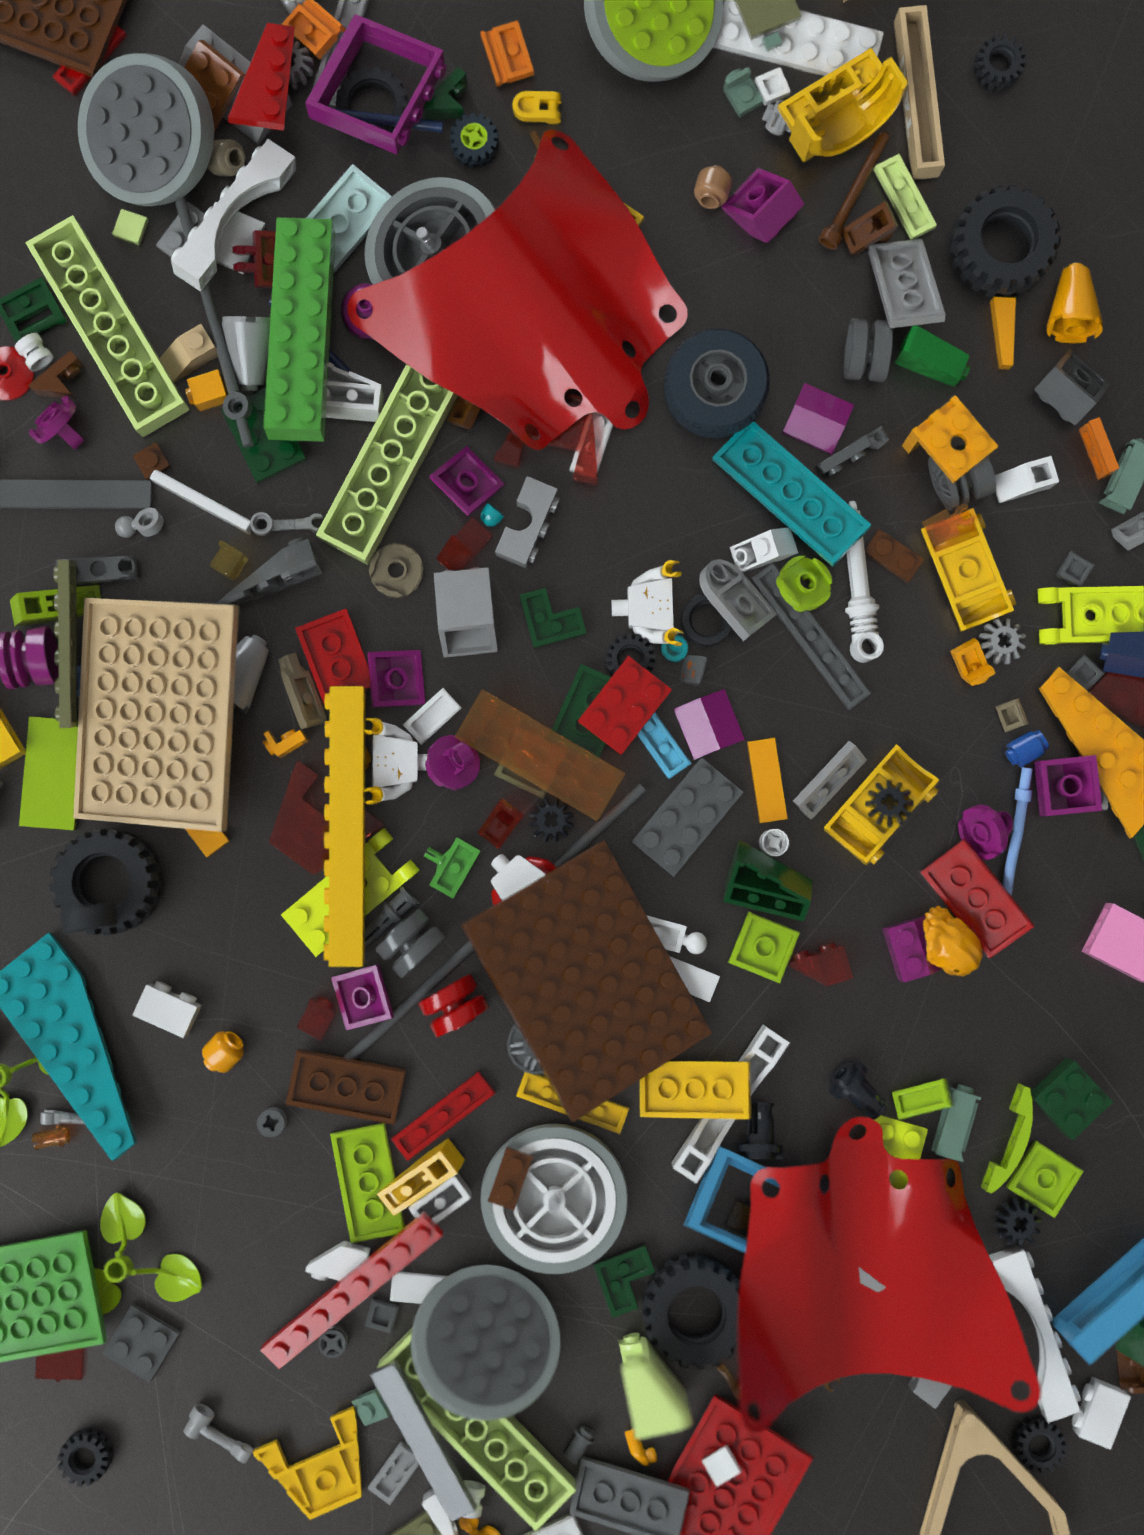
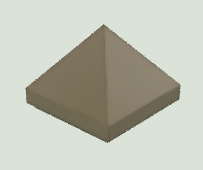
M1019 698L995 707L1005 732L1029 724Z

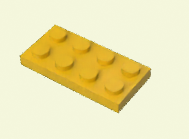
M668 1061L640 1079V1117L751 1119V1063Z

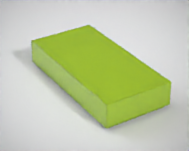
M940 1079L892 1092L899 1120L953 1107L947 1079Z

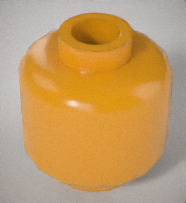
M231 1031L217 1032L202 1049L204 1064L213 1072H229L241 1060L244 1054L242 1040Z

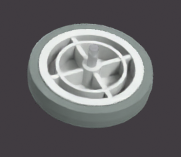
M566 1124L538 1125L510 1138L491 1159L481 1187L482 1215L494 1243L509 1259L518 1265L545 1274L573 1272L598 1260L617 1239L623 1227L628 1208L626 1179L613 1152L591 1133ZM506 1146L533 1155L514 1211L488 1202Z

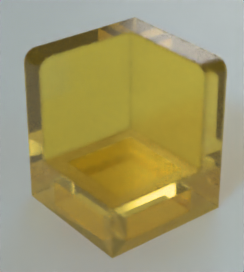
M220 539L218 545L221 548L209 566L230 580L235 581L248 558Z

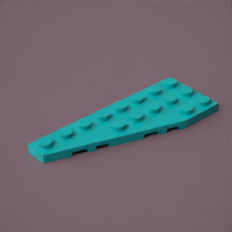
M47 933L0 971V1008L111 1161H116L137 1144L128 1112L125 1111L120 1095L121 1090L115 1080L110 1055L101 1027H98L93 1011L95 1010L93 1002L90 1000L86 989L85 977L52 933Z

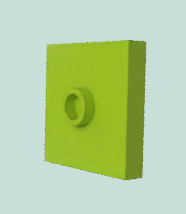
M748 911L728 963L780 983L800 932Z
M1034 1140L1006 1187L1055 1218L1084 1171Z

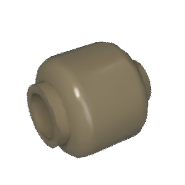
M231 139L214 140L207 168L218 176L237 175L239 169L245 165L246 160L242 146L237 141Z

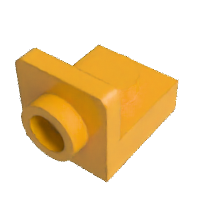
M295 729L286 732L280 737L282 741L279 743L271 731L263 733L266 737L263 743L271 755L276 754L280 758L309 741L301 730L296 732Z

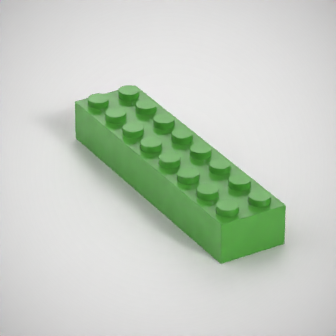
M277 218L264 415V430L269 440L324 441L336 238L332 219Z

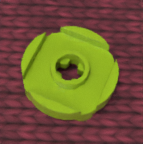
M805 556L794 557L782 567L776 579V585L782 597L795 611L803 612L805 610L817 609L831 595L830 585L832 584V576L828 568L818 559L813 558L811 560L804 558ZM800 577L802 580H809V589L801 585Z

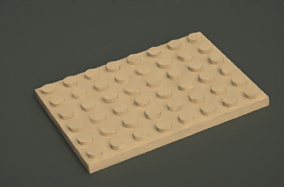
M84 598L73 818L219 832L227 831L239 606Z

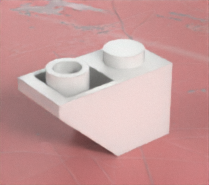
M1052 456L1031 461L995 475L996 495L999 503L1047 490L1059 483Z
M788 527L769 530L730 547L735 566L742 572L775 563L798 554L792 531Z
M343 1241L310 1260L305 1272L312 1273L311 1277L317 1280L326 1281L330 1278L339 1282L369 1257L371 1248Z

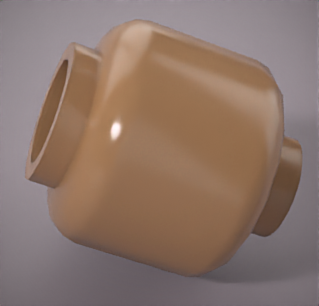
M715 165L702 169L697 177L694 196L703 207L714 209L726 203L732 187L731 176L721 166Z

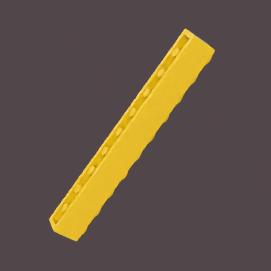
M330 686V693H325V710H330V721H325V737H330V749H325V765H330V776H325L324 782L325 793H329V804H325L324 807L325 821H329V832L324 834V847L329 849V860L324 861V875L329 876V888L324 889V904H329V916H324V932H329V944H324V960H329V967H363L365 965L364 789L366 734L364 730H366V688L364 686Z

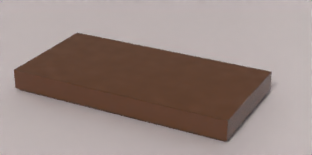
M297 1049L285 1105L395 1125L406 1069Z

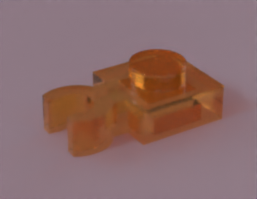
M967 504L958 506L955 514L951 516L948 510L945 509L922 522L935 547L959 535L957 526H969L975 522L974 517H970L967 520L961 518L962 511L969 508Z

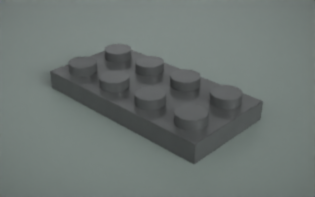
M701 757L631 842L674 877L739 799L743 791Z
M584 1456L581 1459L576 1481V1491L573 1495L569 1514L633 1535H681L691 1489Z

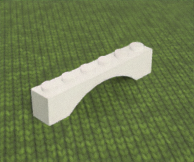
M269 139L263 146H258L253 152L252 160L249 164L239 169L233 184L223 189L218 203L214 207L208 208L203 222L199 227L195 226L190 231L182 248L178 247L171 257L173 273L199 291H202L217 272L216 257L218 244L223 230L230 219L252 200L267 193L280 191L296 171L295 156Z
M765 1025L761 1026L738 1061L751 1063V1095L775 1066L789 1044L786 1039ZM700 1118L671 1162L672 1167L697 1183L712 1161L735 1119Z
M1017 1245L989 1255L1005 1290L1021 1302L1029 1313L1036 1329L1040 1357L1037 1378L1041 1388L1038 1405L1042 1416L1050 1423L1080 1412L1077 1402L1081 1401L1075 1384L1071 1385L1068 1375L1072 1374L1067 1359L1061 1357L1059 1348H1062V1343L1058 1333L1052 1331L1050 1322L1053 1321V1317L1048 1305H1043L1040 1295L1044 1294L1039 1279H1034L1031 1268L1035 1266L1029 1251L1025 1252Z

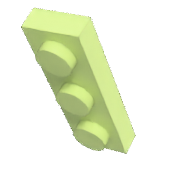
M900 154L876 165L874 172L910 240L935 229L937 224Z

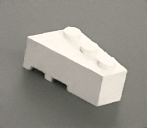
M329 363L326 417L376 422L383 408L384 395L381 384L349 371L348 373Z

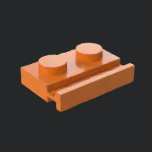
M306 0L302 5L299 4L281 24L295 27L294 38L308 48L318 59H321L338 40L337 36L341 31L344 33L346 30L339 21L314 0Z
M518 20L494 27L487 32H480L497 87L501 86L502 83H511L534 76L533 66Z
M1100 417L1090 420L1079 431L1097 478L1100 480L1118 470L1119 465Z

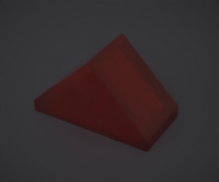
M502 798L477 833L500 849L525 815Z

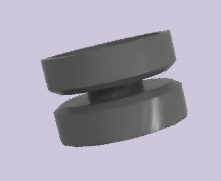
M851 318L845 346V379L860 380L866 369L867 377L870 381L885 382L890 365L893 328H889L888 321L876 320L870 331L866 319Z
M420 908L407 920L403 919L386 935L387 938L375 949L384 960L391 959L399 951L402 953L392 966V969L401 979L446 938L438 927L430 928L423 936L419 933L429 922L428 916Z

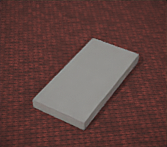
M923 239L869 246L868 253L889 328L945 322L946 314Z

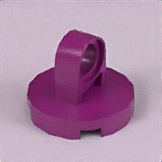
M62 396L61 400L63 402L61 404L54 401L39 415L34 422L38 427L36 430L30 429L29 436L37 443L42 444L58 434L76 450L85 441L67 424L75 412L76 403L68 396Z
M447 735L439 738L429 747L425 767L429 777L436 785L456 791L465 788L476 779L480 770V758L476 748L470 741L461 736Z
M980 804L965 810L962 813L964 814L963 819L958 822L961 840L965 838L983 860H989L1001 855L1007 848L1008 835L1013 828L1011 816L1005 811L996 812L989 806Z

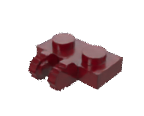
M255 230L252 232L253 246L236 245L232 247L233 254L240 256L253 255L254 263L237 262L233 264V270L246 273L254 272L255 288H272L276 231Z

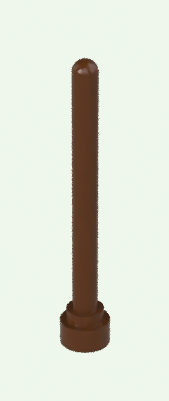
M883 131L879 134L832 225H828L827 228L822 230L818 241L823 246L836 250L843 239L841 229L889 140L888 132Z

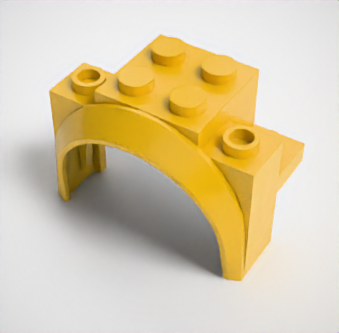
M870 48L778 104L777 110L792 131L789 140L803 162L813 156H834L855 147L876 132L899 106L908 82L892 57L882 64L873 49Z

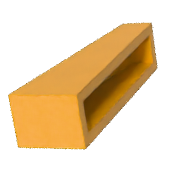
M993 297L990 301L999 369H1010L1013 366L1016 298Z

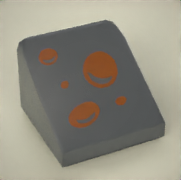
M685 656L679 681L695 686L700 685L707 657Z

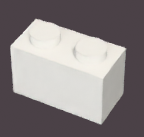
M156 981L155 984H147L133 1016L182 1038L188 1036L202 1007L201 1004L196 1003L197 998L184 992L178 995L170 991L171 986L160 981Z
M457 1173L411 1204L409 1210L415 1218L425 1212L437 1224L471 1199L472 1191L460 1174Z
M1092 1377L1090 1383L1084 1386L1080 1412L1073 1415L1072 1429L1079 1437L1111 1450L1131 1396L1117 1386Z

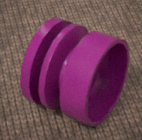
M50 627L29 628L26 638L20 630H14L12 634L8 631L0 632V676L7 689H17L19 685L26 688L30 685L31 677L38 686L55 684L56 678L59 677V666L55 664V651L58 647Z

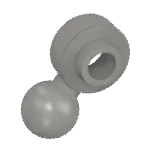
M145 508L136 515L135 519L129 516L120 517L115 523V530L119 536L124 538L132 537L137 530L143 536L149 537L161 530L164 519L156 509Z

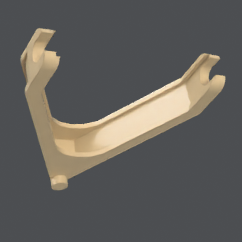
M963 1399L957 1400L954 1403V1414L920 1535L941 1534L960 1467L967 1459L976 1455L987 1454L999 1458L1046 1508L1053 1535H1070L1065 1513L1058 1506L1054 1497L974 1412L967 1402Z

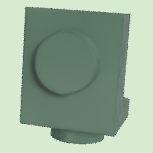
M378 1388L361 1394L351 1401L364 1426L391 1415Z

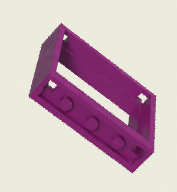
M354 14L305 102L309 118L398 155L401 147L407 145L414 123H419L426 101L429 102L432 99L435 84L438 79H442L445 75L447 65L444 60V52L442 49ZM364 41L428 67L393 133L328 107Z

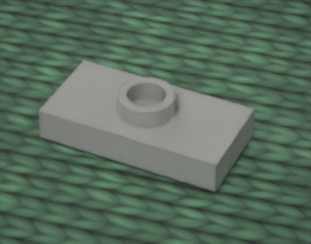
M402 1440L399 1442L368 1486L371 1492L389 1505H391L419 1466L416 1457L407 1443Z

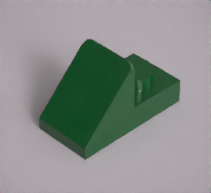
M459 66L434 91L432 99L429 102L426 101L422 113L426 119H461L462 115H464L463 107L454 100V98H460L467 89L466 73Z

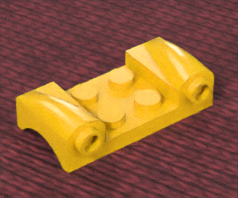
M974 508L921 529L922 536L933 559L961 632L1014 611L1013 605H1016L1011 589L1006 591L982 531L986 528L984 520L980 513H975Z
M897 744L824 827V831L866 866L870 862L875 865L885 853L881 850L884 844L900 827L895 818L892 819V828L887 827V819H883L882 824L877 825L876 821L879 815L869 818L868 813L874 808L866 807L865 802L874 799L868 796V791L872 790L878 793L875 784L878 782L882 784L884 789L886 788L887 780L892 781L891 788L894 789L897 783L901 782L903 785L899 792L902 793L905 790H910L911 792L904 799L914 802L912 807H904L911 813L924 800L929 803L939 791L936 788L939 779L918 765ZM886 798L885 803L881 802L882 805L887 806V810H892L893 805L897 806V803L892 802V798ZM901 815V817L903 818V822H904L907 817Z

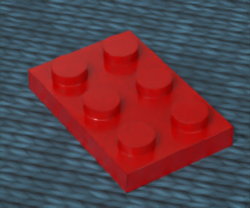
M347 609L295 628L324 705L325 693H330V686H364L366 690L371 688L369 665Z
M627 656L579 718L578 722L622 755L672 689L630 656Z

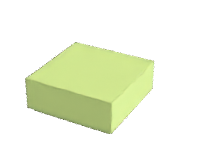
M121 209L112 235L115 238L140 246L149 220L147 217Z

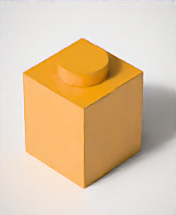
M218 369L187 379L189 388L185 389L188 401L190 405L195 404L199 411L222 405L226 396L229 395L223 375Z

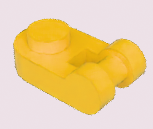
M523 91L518 93L513 99V113L521 121L546 122L548 124H559L561 122V112L558 111V107L561 104V93ZM540 103L547 104L548 110H540Z

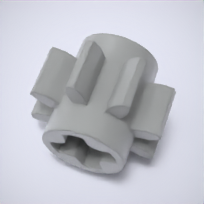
M777 100L775 105L769 103L762 118L767 121L766 129L775 135H783L785 130L791 133L790 128L777 110L778 104L784 100Z

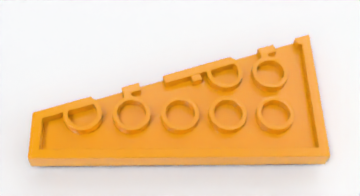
M1058 667L1042 684L1039 690L1054 715L1058 717L1065 728L1066 735L1074 743L1080 753L1079 756L1096 755L1100 791L1106 796L1112 806L1113 813L1121 821L1129 839L1133 838L1144 825V739Z

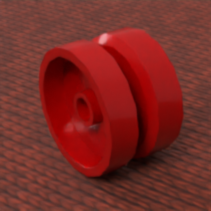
M471 973L418 1002L424 1016H430L440 1010L443 1014L433 1019L430 1024L436 1038L451 1030L455 1031L475 1020L476 1016L490 1008L483 995H476L468 1000L464 998L475 991L478 986Z

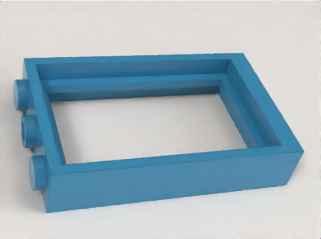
M719 1146L712 1161L706 1168L683 1226L745 1253L746 1240L705 1221L728 1165L753 1176L756 1172L766 1167ZM768 1178L765 1180L780 1188L779 1183L775 1179Z
M1144 1238L1050 1322L1065 1341L1089 1364L1096 1360L1144 1317Z

